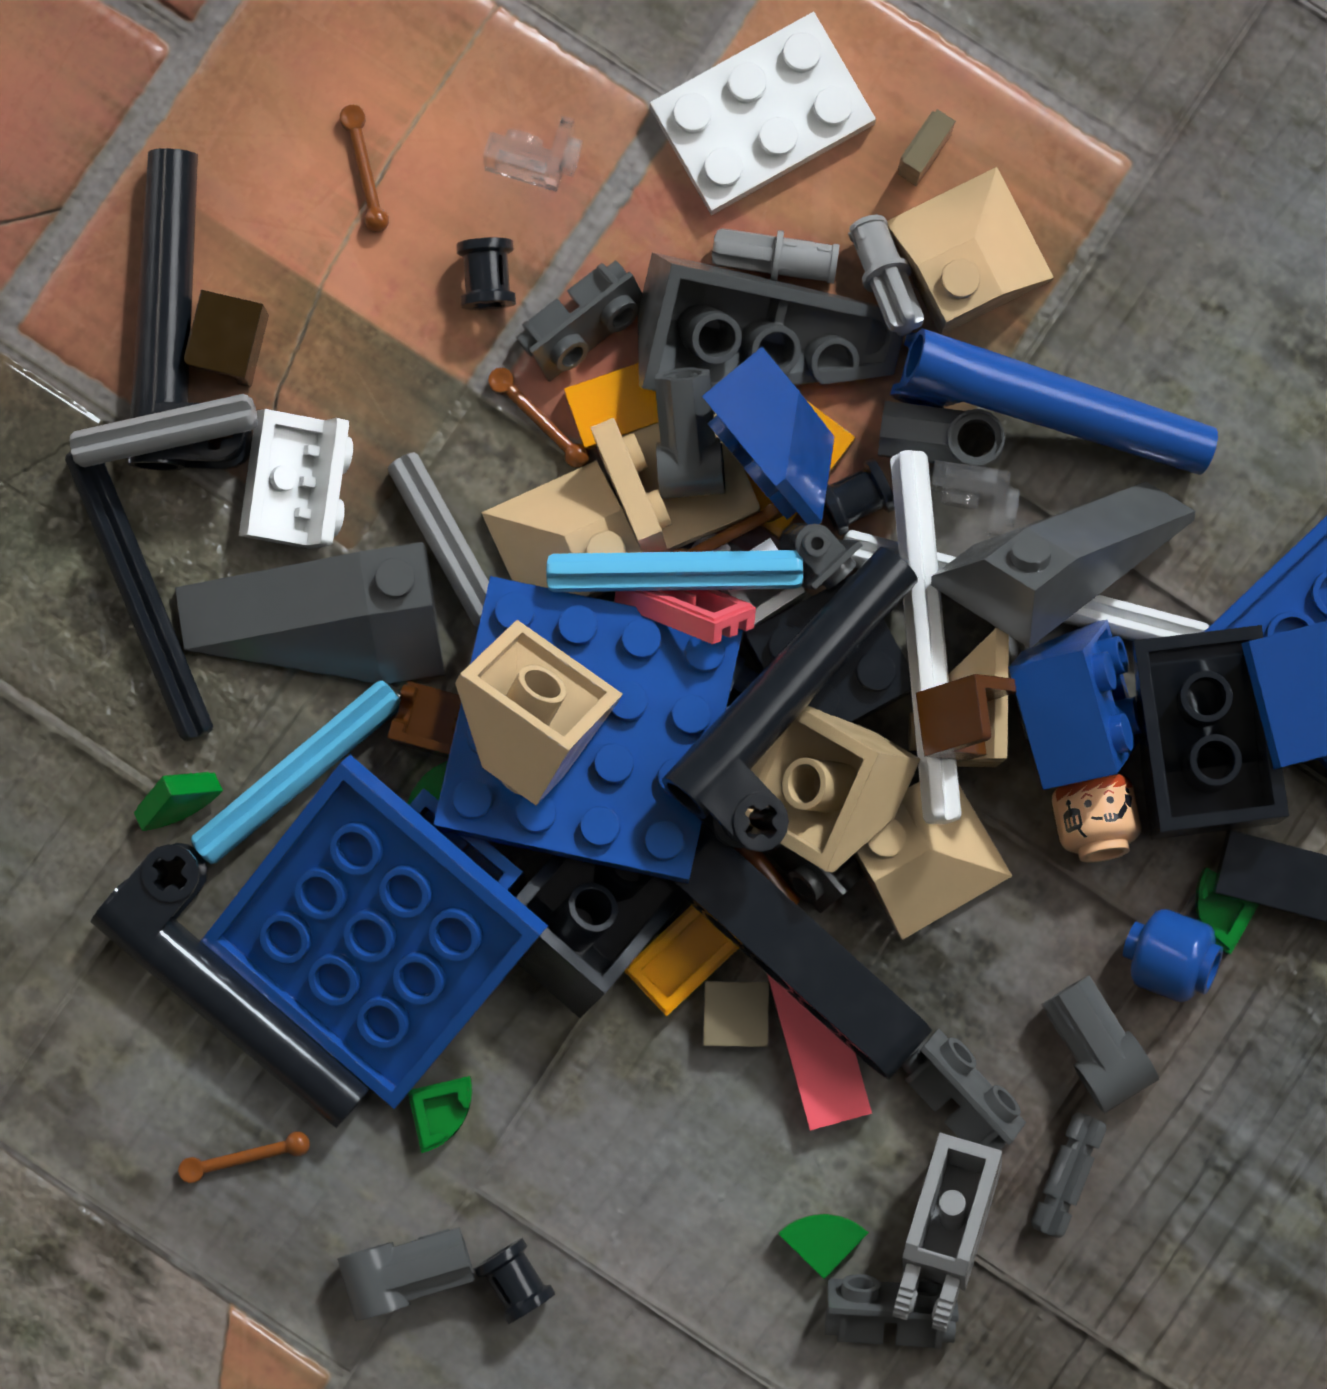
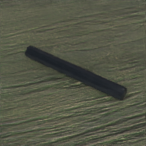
M69 452L66 454L65 461L179 737L184 741H192L203 737L213 730V723L105 463L82 467L74 462L72 454Z

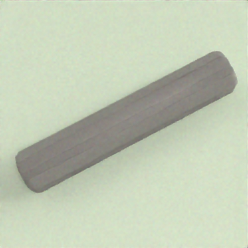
M239 394L74 431L70 435L69 440L71 454L76 464L82 467L93 466L251 431L257 427V413L252 398L245 394Z
M415 452L403 455L388 466V472L474 626L479 627L489 581L419 455Z

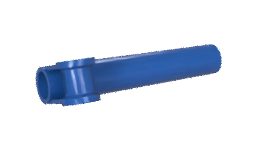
M923 328L916 333L906 335L904 345L909 348L901 380L899 383L893 384L890 396L900 402L945 408L965 402L1198 475L1203 474L1207 470L1213 459L1218 441V431L1215 427Z

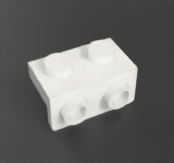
M269 409L257 410V427L253 430L239 536L308 549L331 546L333 538L340 532L344 520V503L339 499L342 474L347 472L353 455V442L348 437L349 421L339 418L320 420Z

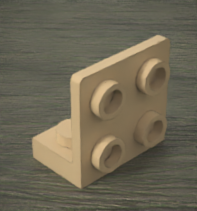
M614 418L590 427L597 450L642 552L673 551L731 527L760 512L759 502L743 466L723 442L725 494L662 499L659 491L656 442H660L659 422L623 436Z

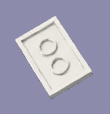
M814 11L650 102V110L711 216L870 128L876 122L874 114Z

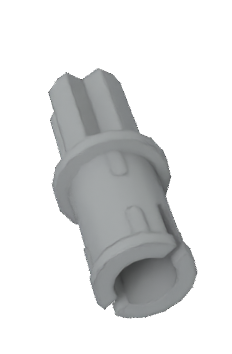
M878 214L868 215L855 221L849 228L848 236L855 246L865 271L862 276L863 286L867 291L874 293L888 330L897 332L899 336L908 335L912 330L921 327L924 321L923 312L909 281L911 274L910 263L906 259L900 258L889 232L888 222L884 216Z
M721 228L717 230L714 237L712 263L721 267L771 274L770 279L776 281L778 275L827 281V283L834 284L840 244L829 245L783 237L784 231L782 230L777 231V236Z

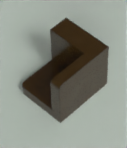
M201 290L184 356L185 363L189 367L232 376L238 384L251 387L269 317L264 305Z

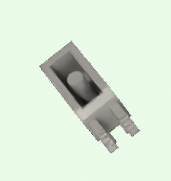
M939 1133L902 1257L904 1274L892 1316L904 1320L908 1319L909 1314L914 1310L918 1297V1285L920 1279L923 1278L943 1284L940 1297L936 1299L931 1318L933 1320V1329L947 1332L959 1291H966L1002 1170V1150Z

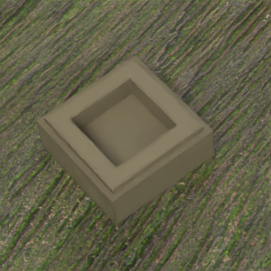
M938 109L936 112L932 111L901 156L898 175L917 186L950 138L956 121Z
M704 981L703 1046L768 1047L769 982Z

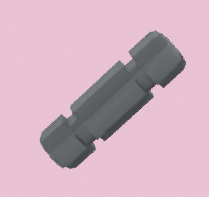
M1076 1113L1072 1116L1065 1136L1069 1137L1066 1146L1061 1144L1043 1189V1193L1047 1194L1044 1203L1038 1202L1031 1219V1226L1034 1229L1055 1238H1061L1065 1235L1072 1217L1068 1213L1071 1204L1077 1205L1095 1159L1091 1156L1093 1148L1099 1149L1106 1132V1124L1101 1120L1084 1113Z

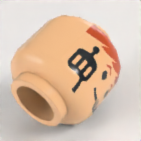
M1115 774L1059 786L1052 795V805L1059 840L1065 850L1079 854V859L1082 862H1100L1121 857L1130 851L1129 844L1141 833L1142 826L1134 787L1130 779L1124 775Z

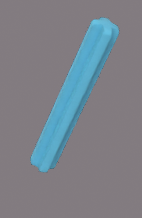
M797 550L552 554L548 556L546 579L548 589L552 592L797 589L803 583V559Z
M377 681L191 837L193 847L205 861L210 864L217 863L396 714L400 706V698L387 683Z

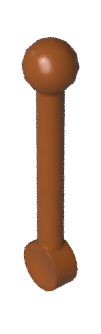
M348 105L341 110L340 121L343 128L350 132L368 212L365 215L364 223L370 231L381 232L388 226L389 216L384 209L380 208L362 132L366 122L365 114L359 106Z
M496 368L490 373L488 381L492 391L501 395L506 394L565 452V461L569 466L580 468L587 464L590 456L588 449H585L582 444H574L514 385V378L509 370L506 368Z
M770 503L757 514L688 550L678 548L672 552L713 551L766 522H773L783 517V515L773 503Z
M294 1131L287 1136L285 1141L203 1161L197 1157H189L180 1163L178 1173L183 1181L195 1183L200 1181L205 1173L286 1153L295 1157H301L308 1152L310 1140L305 1133Z

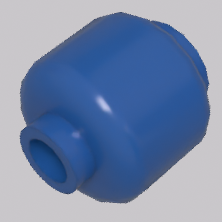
M1161 909L1155 911L1146 924L1134 922L1127 936L1122 956L1132 960L1131 977L1135 985L1177 1002H1185L1192 999L1197 992L1204 995L1207 994L1218 972L1223 955V946L1215 944V931L1209 924L1169 909Z

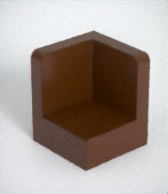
M973 674L916 692L924 757L968 761L987 755L985 741L991 738L987 702L1016 693L1015 679Z

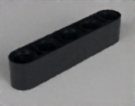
M703 823L701 824L689 884L668 879L664 880L864 1062L880 1075L890 1080L932 1032V1029L913 1009L737 850L720 842Z

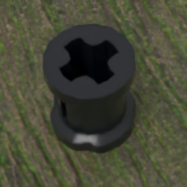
M487 237L458 242L456 249L457 254L464 259L466 294L461 296L462 308L468 310H488L516 305L515 293L510 291L508 254L514 250L513 240Z
M873 457L864 461V469L827 485L824 510L839 536L849 532L850 524L881 509L888 513L895 510L893 492L883 471Z
M523 1238L506 1246L473 1269L478 1277H486L506 1309L503 1316L508 1324L523 1317L555 1295L552 1286L543 1284L526 1257L524 1251L527 1248V1244Z

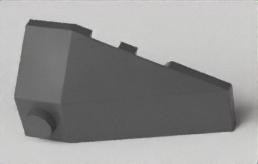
M652 252L638 312L639 386L643 389L656 391L655 374L667 372L671 369L691 367L710 369L711 382L715 386L761 347L765 349L794 385L817 382L829 384L889 376L895 373L904 336H899L897 332L888 330L879 305L710 264Z
M1143 482L976 543L931 576V586L1030 648L1195 520L1196 511L1150 483Z
M423 542L359 551L175 587L184 650L188 652L281 666L315 674L356 679L373 684L377 681L394 684L445 676L428 554Z

